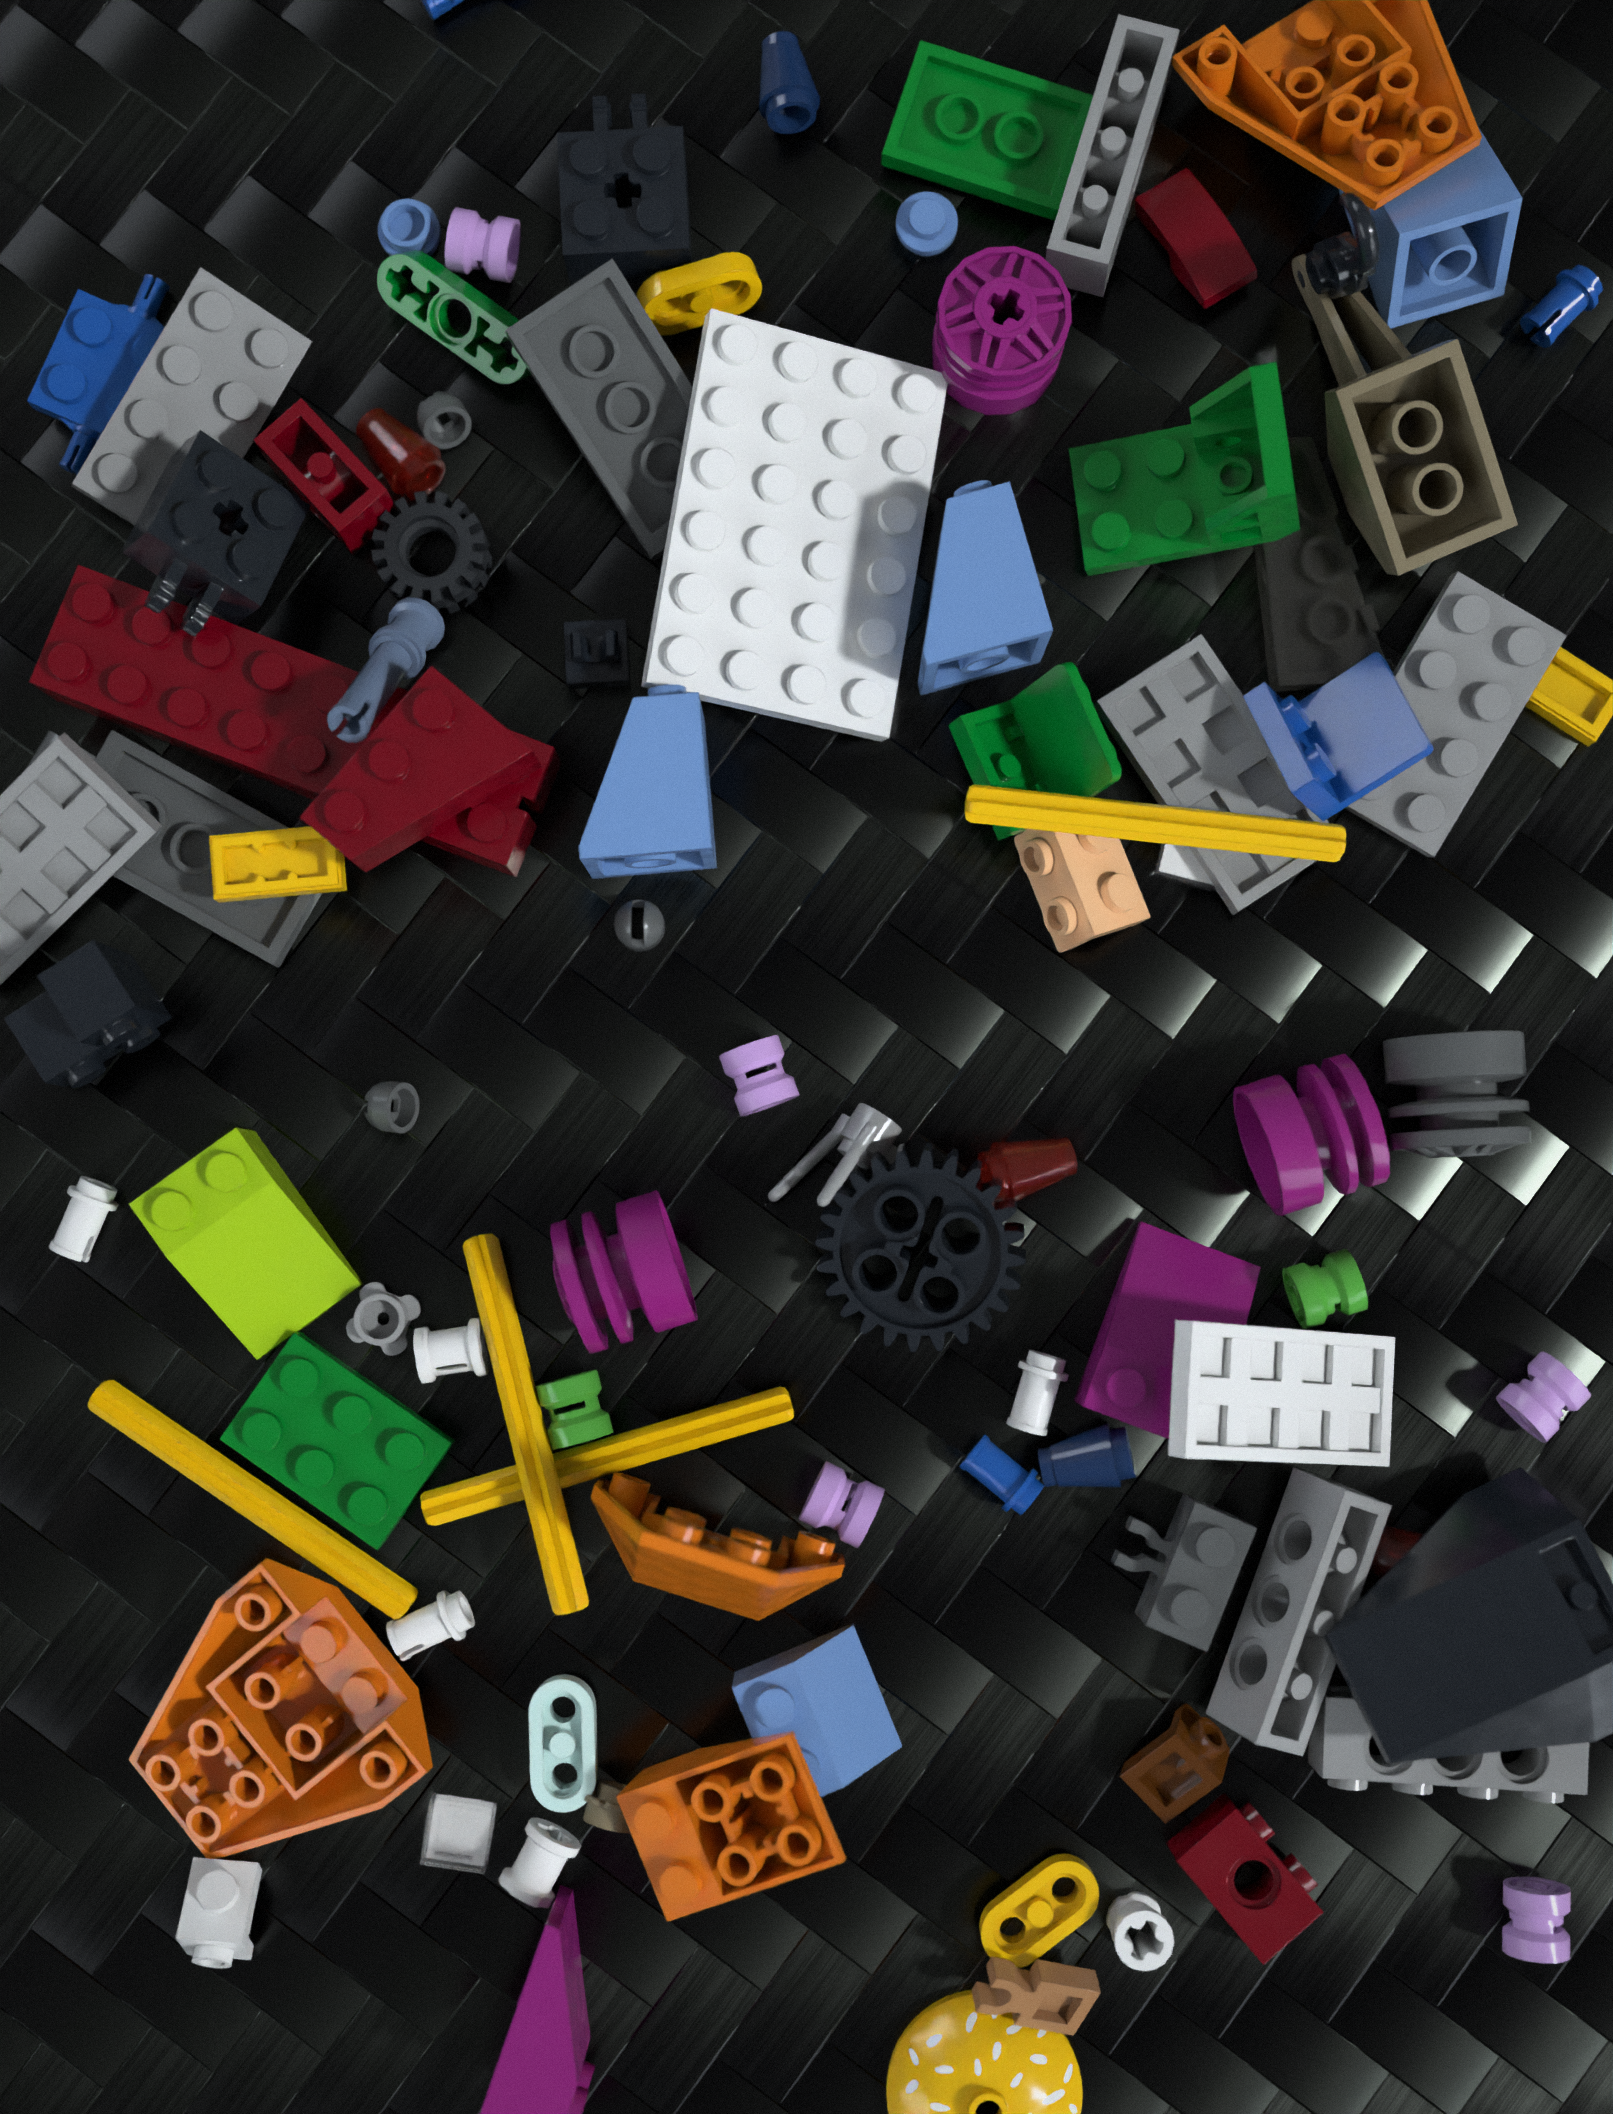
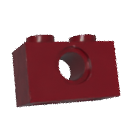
M302 398L253 439L269 466L300 499L311 505L309 509L352 555L372 539L374 528L378 530L383 529L384 526L379 518L385 510L391 515L397 512L388 490Z
M1224 1792L1166 1844L1179 1865L1264 1965L1324 1913L1309 1894L1318 1884L1292 1852L1281 1860L1266 1841L1275 1832L1249 1801L1238 1809ZM1250 1860L1263 1862L1262 1874L1256 1882L1246 1886L1234 1883L1235 1872L1241 1864Z

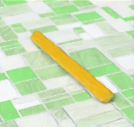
M977 784L969 787L965 799V819L970 823L1327 862L1339 861L1346 847V829L1340 824Z
M481 1234L465 1240L462 1247L552 1611L556 1615H566L586 1608L589 1599L499 1239L493 1234Z
M115 1380L103 1381L91 1395L87 1404L91 1412L393 1620H399L405 1616L415 1602L418 1590L412 1584Z
M779 1386L556 1452L552 1455L560 1487L562 1489L613 1474L614 1472L623 1471L785 1423L794 1418V1409L789 1392L785 1387ZM517 1465L428 1490L420 1496L423 1516L427 1524L432 1526L525 1500Z

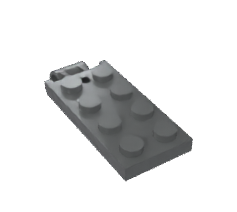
M612 258L506 329L504 333L651 561L654 562L664 555L663 551L665 550L693 387Z
M111 730L97 757L87 751L85 752L162 825L113 876L279 968L322 893L222 903L215 901L213 898L209 836L287 829L288 827ZM48 731L28 767L59 735Z

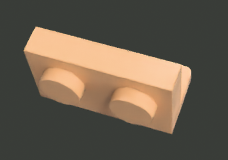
M1027 829L1015 836L1014 842L1020 855L1022 868L1029 878L1043 913L1045 926L1050 932L1056 949L1059 952L1073 949L1091 939L1134 926L1151 918L1120 839Z

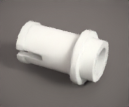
M85 1176L80 1177L77 1186H69L67 1193L72 1198L57 1233L50 1242L49 1248L69 1259L88 1262L108 1211H116L119 1205L114 1201L118 1190L104 1182Z
M1029 1350L1026 1361L1019 1360L1018 1367L1023 1369L1010 1417H1008L1006 1422L1007 1425L1040 1436L1047 1435V1426L1060 1381L1067 1382L1069 1375L1063 1372L1066 1360L1035 1350Z
M443 1590L437 1594V1601L407 1614L399 1620L387 1622L386 1631L397 1656L400 1655V1660L405 1661L410 1659L412 1655L452 1637L456 1641L464 1639L466 1630L475 1626V1620L471 1607L461 1591L450 1594L448 1591Z

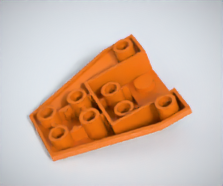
M1313 0L1243 44H1240L1227 27L1222 25L1172 56L1171 65L1209 110L1343 192L1355 193L1363 200L1366 206L1374 211L1476 148L1482 139L1428 0Z
M614 1472L611 1481L600 1478L594 1485L591 1499L632 1580L759 1621L835 1581L842 1575L845 1566L844 1555L833 1552L836 1543L823 1536L805 1531H799L796 1540L783 1536L777 1553L770 1550L772 1540L754 1532L733 1528L731 1536L727 1537L705 1530L704 1527L707 1520L688 1511L667 1508L665 1516L656 1514L661 1497L648 1493L651 1484L643 1479Z
M270 1559L262 1561L216 1600L129 1758L131 1764L205 1858L208 1859L226 1857L382 1809L433 1767L419 1689L337 1586Z

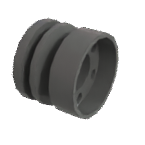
M1456 1032L1401 1037L1383 1041L1386 1083L1394 1086L1416 1088L1417 1101L1396 1105L1387 1109L1388 1119L1418 1118L1419 1132L1390 1134V1151H1406L1426 1156L1427 1158L1495 1155L1497 1152L1519 1144L1532 1143L1531 1127H1500L1499 1114L1529 1111L1528 1100L1497 1095V1083L1527 1075L1524 1032Z

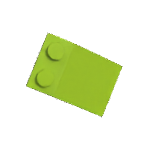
M234 1128L129 1204L167 1259L256 1360L267 1355L289 1339L293 1333L303 1329L364 1285L255 1130Z

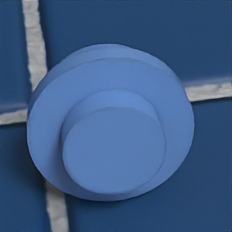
M934 192L914 194L907 198L898 210L896 217L897 236L905 248L917 255L932 256L944 251L951 245L957 233L958 217L956 210L951 202L940 194Z
M400 199L391 203L383 212L378 223V236L383 249L389 256L410 250L422 251L431 256L439 245L441 228L437 216L429 206L413 199Z

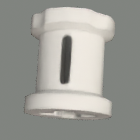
M480 1317L470 1319L468 1325L436 1331H430L428 1327L414 1329L413 1346L416 1368L422 1384L435 1381L436 1376L474 1371L477 1376L488 1375L490 1359Z
M536 1817L531 1818L525 1827L528 1837L512 1868H504L498 1880L503 1888L520 1901L537 1908H549L555 1898L552 1887L566 1860L576 1857L581 1844L575 1836L564 1828L548 1820Z
M1132 1891L1127 1895L1115 1898L1108 1908L1106 1923L1121 1960L1130 1968L1139 1971L1155 1970L1165 1964L1172 1954L1174 1937L1169 1923L1161 1915L1160 1906L1157 1901L1148 1894L1138 1891ZM1148 1921L1152 1929L1149 1935L1144 1932H1138L1134 1939L1131 1940L1127 1932L1129 1927L1141 1929L1145 1922Z

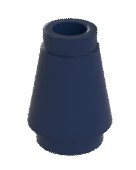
M775 32L768 35L762 42L759 112L767 120L768 126L773 131L782 134L798 133L810 127L815 121L816 111L820 105V97L798 45L797 37L790 32Z
M1109 1423L1051 1444L1050 1447L1038 1449L1040 1470L1045 1487L1056 1485L1058 1487H1121V1480L1136 1478L1126 1426L1110 1429Z

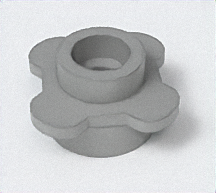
M379 1282L366 1284L360 1290L361 1302L355 1310L354 1318L350 1319L347 1323L346 1330L349 1338L356 1343L365 1341L372 1345L381 1346L383 1352L390 1356L402 1353L408 1345L405 1335L410 1322L416 1319L421 1312L419 1301L413 1295L400 1297L389 1293L384 1285ZM382 1312L389 1315V1322L386 1325L378 1322V1316Z

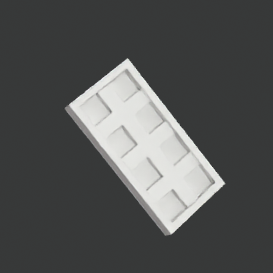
M1175 1320L1168 1456L1193 1459L1389 1467L1395 1337Z

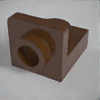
M1185 1703L1175 1711L1171 1727L1124 1762L1120 1777L1166 1824L1222 1783L1230 1748L1219 1727L1209 1718L1201 1717L1189 1704Z

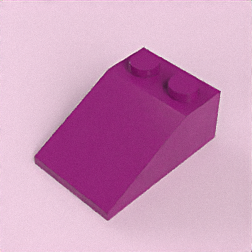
M1139 1222L1074 1401L1083 1407L1169 1439L1175 1320L1246 1325L1261 1267L1147 1223Z
M564 1886L559 1888L480 2114H582L596 2064L584 2061L590 2041V2029L573 1889Z

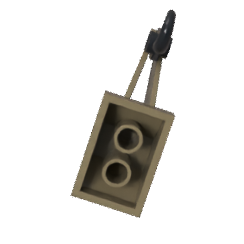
M1344 192L1340 195L1339 202L1347 209L1351 217L1356 238L1349 232H1343L1314 244L1312 251L1293 258L1292 269L1295 281L1313 316L1339 384L1338 387L1325 392L1328 455L1347 511L1386 574L1399 576L1517 526L1518 523L1458 339L1443 341L1412 355L1360 291L1367 288L1368 276L1375 274L1376 265L1381 257L1380 238L1372 215L1363 200L1355 193ZM1347 332L1372 370L1371 373L1366 374Z

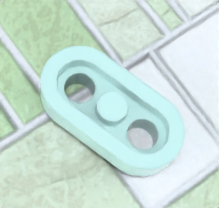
M568 1674L555 1675L545 1680L536 1690L529 1705L531 1788L540 1804L555 1812H571L586 1803L584 1801L585 1796L592 1795L598 1779L595 1696L586 1682ZM558 1697H568L575 1704V1713L570 1717L557 1715L553 1709V1700ZM560 1763L571 1764L577 1771V1779L570 1783L561 1782L555 1775V1766Z

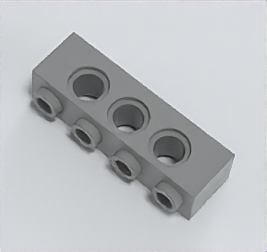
M1118 14L1046 250V261L1059 271L1067 288L1100 297L1104 295L1173 66L1171 62L1172 56L1175 55L1179 29Z
M1293 1467L1206 1711L1207 1715L1254 1744L1300 1756L1304 1755L1336 1664L1324 1635L1359 1600L1392 1505L1339 1482Z
M1328 1685L1309 1738L1308 1763L1322 1778H1327L1329 1786L1338 1789L1361 1791L1367 1789L1368 1781L1391 1782L1392 1788L1396 1791L1415 1795H1428L1433 1793V1785L1458 1787L1457 1792L1459 1794L1479 1799L1498 1798V1789L1523 1791V1797L1543 1803H1562L1564 1801V1794L1587 1795L1589 1742L1523 1749L1521 1755L1511 1763H1502L1501 1751L1452 1756L1446 1759L1433 1758L1386 1763L1382 1754L1371 1755L1369 1753V1741L1372 1734L1347 1686Z

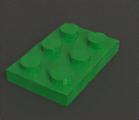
M920 40L882 152L881 165L1055 221L1093 95Z
M300 1331L293 1333L220 1438L222 1442L376 1550L383 1546L455 1442L453 1438Z

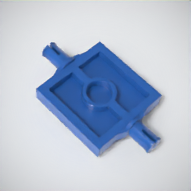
M144 275V280L132 306L111 304L78 289L27 400L34 410L62 421L74 433L62 460L59 462L61 468L72 474L74 472L77 475L165 328L155 317L170 287L159 278H156L155 281L152 275Z

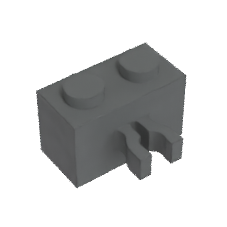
M1183 1493L1165 1538L1159 1537L1157 1532L1146 1522L1131 1515L1128 1517L1125 1528L1136 1534L1143 1535L1146 1544L1159 1551L1157 1558L1144 1553L1138 1556H1128L1124 1552L1115 1549L1111 1562L1131 1572L1151 1571L1135 1610L1136 1615L1146 1626L1207 1652L1257 1528L1241 1517Z

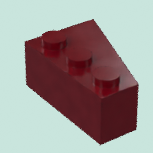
M430 666L304 811L300 818L364 872H368L436 831L435 827L468 807L473 809L488 800V795L522 775L524 777L528 776L542 766L533 750L433 666Z

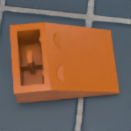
M793 1731L701 1748L644 1768L616 1796L667 1922L844 1863L846 1860Z

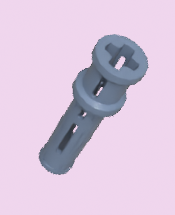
M410 597L398 601L389 613V625L379 628L370 639L368 647L370 658L339 702L328 713L327 722L331 731L340 725L344 717L347 719V723L337 735L341 740L349 743L363 741L370 732V727L401 681L415 677L425 665L426 651L435 648L443 638L445 631L443 618L438 610L429 602Z

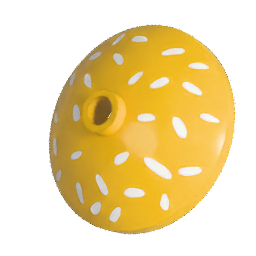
M971 1990L957 1992L934 2002L911 2021L893 2050L886 2082L889 2114H977V2106L987 2100L994 2101L1000 2106L996 2114H1081L1083 2091L1080 2070L1074 2051L1065 2034L1014 2025L1012 2012L999 2015L978 2013L975 2010Z

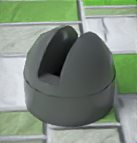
M434 392L433 396L428 397L425 401L422 400L419 404L417 412L418 425L424 438L431 446L439 449L452 448L463 442L469 435L472 424L471 418L465 406L457 397L449 392ZM446 412L452 420L442 426L437 416Z
M634 899L626 902L618 909L614 918V931L625 947L634 951H647L655 947L662 940L665 932V920L660 909L655 904L644 899ZM644 908V939H632L633 909Z
M395 1081L380 1082L372 1086L365 1094L364 1100L368 1101V1111H365L364 1115L371 1126L384 1132L405 1133L415 1124L419 1113V1097L411 1084ZM392 1100H394V1102H393V1111H391V1103H392Z

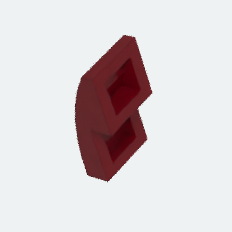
M1188 168L1183 169L1134 198L1136 217L1170 254L1171 272L1204 309L1257 278V268L1237 233L1213 198Z

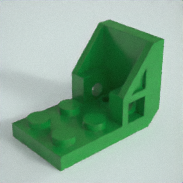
M1276 362L1247 368L1190 406L1191 424L1069 448L1084 567L1088 576L1277 541L1300 530L1284 407Z

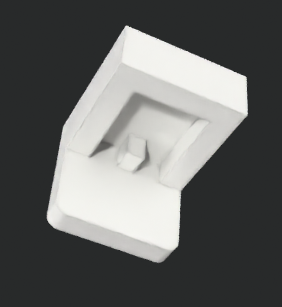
M193 1857L176 1939L188 1955H192L193 1963L210 1968H229L232 1966L233 1959L251 1960L254 1945L249 1938L262 1873L258 1862Z

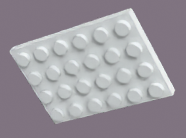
M711 308L705 316L641 687L650 689L660 685H682L686 687L687 693L699 692L700 700L880 742L889 738L947 389V382L942 372Z

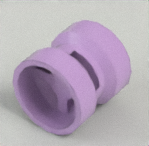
M455 207L451 214L446 234V268L451 272L467 275L473 270L481 271L484 268L489 279L511 283L519 259L521 245L520 221L497 216L489 224L488 220L481 219L477 211Z
M778 1035L750 1042L719 1056L725 1074L734 1079L738 1089L734 1100L741 1117L771 1108L800 1096L794 1078L784 1072L781 1063L784 1050ZM766 1068L770 1069V1071L755 1075L750 1078H747L746 1076Z
M1541 1351L1527 1366L1530 1380L1523 1379L1520 1383H1509L1496 1396V1400L1506 1413L1525 1431L1537 1440L1546 1443L1559 1430V1419L1563 1416L1561 1410L1578 1411L1591 1398V1394L1586 1386L1566 1366L1550 1354Z
M826 1461L807 1497L799 1520L814 1528L825 1525L837 1531L841 1541L858 1548L876 1515L885 1489L869 1481L856 1483L846 1477L844 1469ZM845 1500H846V1501H848V1503H847V1505H846L845 1510L842 1511L841 1509H842L843 1504H844V1502H845Z
M1511 1877L1503 1880V1905L1509 1910V1918L1512 1920L1502 1927V1951L1514 1958L1536 1963H1561L1569 1960L1570 1935L1561 1925L1563 1924L1564 1916L1570 1912V1887L1554 1880L1537 1877Z

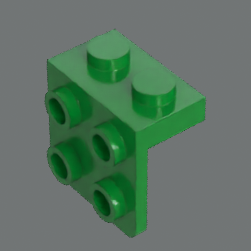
M1072 662L1056 665L1010 701L961 715L948 725L973 784L1093 797L1117 782L1121 777V766L1117 759L1115 748L1107 737L1091 701L1090 692L1083 682L1077 667ZM992 825L998 840L1027 830L1025 828Z

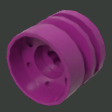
M1016 246L988 247L964 258L947 276L938 300L936 324L933 332V368L935 371L942 372L947 382L946 392L961 406L985 415L1012 414L1034 404L1052 385L1072 323L1071 295L1059 271L1039 254ZM1003 315H1007V316H1010V317H1011V318H1008V319L1003 323V325H1000V324H997V323L994 322V321L998 322V321L1003 317Z
M1338 1054L1323 1059L1321 1069L1315 1064L1299 1067L1296 1076L1298 1098L1281 1075H1273L1234 1088V1113L1243 1149L1257 1186L1266 1203L1276 1215L1282 1216L1322 1203L1324 1197L1323 1172L1333 1187L1340 1194L1345 1195L1356 1192L1359 1181L1364 1186L1372 1187L1388 1180L1390 1157L1382 1119L1365 1079L1355 1063L1346 1054Z
M657 1190L616 1203L617 1234L607 1237L601 1222L592 1211L582 1214V1227L586 1244H580L569 1220L565 1219L550 1226L553 1246L552 1268L557 1289L568 1319L578 1329L584 1345L591 1354L608 1349V1337L604 1321L607 1318L610 1319L620 1343L625 1344L633 1341L631 1311L642 1308L649 1324L657 1333L698 1320L694 1296L684 1261L665 1205Z

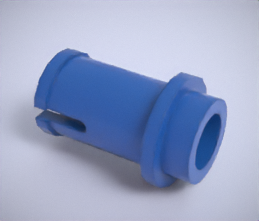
M1576 265L1572 270H1562L1556 277L1557 285L1529 313H1526L1521 318L1520 326L1525 334L1529 333L1535 326L1537 328L1541 327L1530 338L1532 342L1540 347L1549 348L1555 341V338L1582 311H1592L1597 306L1598 295L1603 291V286L1599 278L1587 267Z
M984 1435L959 1467L969 1472L1004 1501L1001 1507L1004 1511L1007 1512L1012 1508L1021 1516L1042 1491L1044 1484L1035 1478L1038 1472L1034 1468L1027 1472L993 1444L989 1437Z

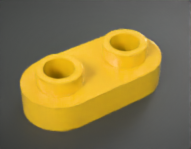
M726 252L673 269L657 272L640 286L636 297L659 334L672 335L703 326L705 316L711 308L734 315L747 311L759 299L762 292V284L750 257L738 252Z
M1056 1854L1043 1860L992 1899L984 1908L979 1921L982 1944L990 1958L1007 1959L1018 1968L1027 1966L1090 1919L1099 1902L1098 1884L1090 1867L1077 1856ZM1068 1877L1075 1881V1887L1069 1895L1058 1896L1052 1892L1053 1884L1059 1878ZM1009 1917L1019 1918L1023 1922L1022 1930L1013 1936L1005 1935L1000 1931L1002 1922Z

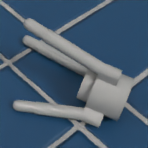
M859 1103L851 1117L843 1113L841 1114L832 1130L768 1193L769 1200L777 1202L842 1140L837 1150L844 1157L817 1197L819 1206H827L856 1164L869 1170L873 1154L877 1151L885 1156L890 1165L895 1162L898 1148L893 1144L902 1132V1129L878 1110L864 1103Z

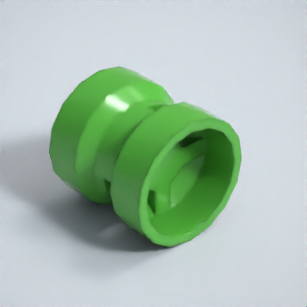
M1347 1249L1326 1254L1321 1268L1319 1265L1309 1266L1306 1263H1298L1283 1268L1282 1275L1286 1294L1294 1315L1303 1329L1325 1323L1327 1316L1333 1314L1335 1308L1345 1315L1361 1312L1368 1308V1297L1362 1275L1353 1256Z
M597 1369L535 1386L540 1406L549 1412L551 1424L547 1429L551 1449L580 1444L613 1433L609 1413L601 1409L598 1394L602 1386ZM582 1401L585 1402L583 1406L563 1411L562 1407Z

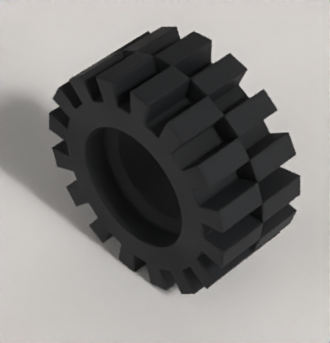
M425 491L414 492L415 502L408 504L403 496L394 502L398 508L395 514L391 515L385 510L379 518L384 527L382 531L374 528L372 540L376 545V550H371L373 562L378 568L379 576L390 593L398 601L407 597L419 598L429 602L438 612L439 608L446 607L451 614L460 610L457 603L464 598L471 604L478 597L474 591L478 585L485 588L489 579L485 572L486 567L491 568L492 556L488 550L490 545L474 512L472 514L469 512L464 502L457 498L453 503L450 501L447 493L436 491L435 499H429ZM429 532H439L447 535L454 541L456 547L454 561L446 571L438 575L420 574L410 565V548L421 535Z

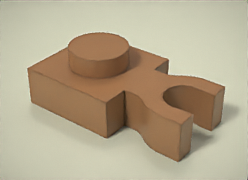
M991 1957L986 1965L990 1985L976 1981L971 1990L975 2010L978 2013L999 2015L1012 2012L1014 2025L1074 2036L1101 1993L1095 1970L1036 1959L1028 1971L1018 1968L1007 1959Z

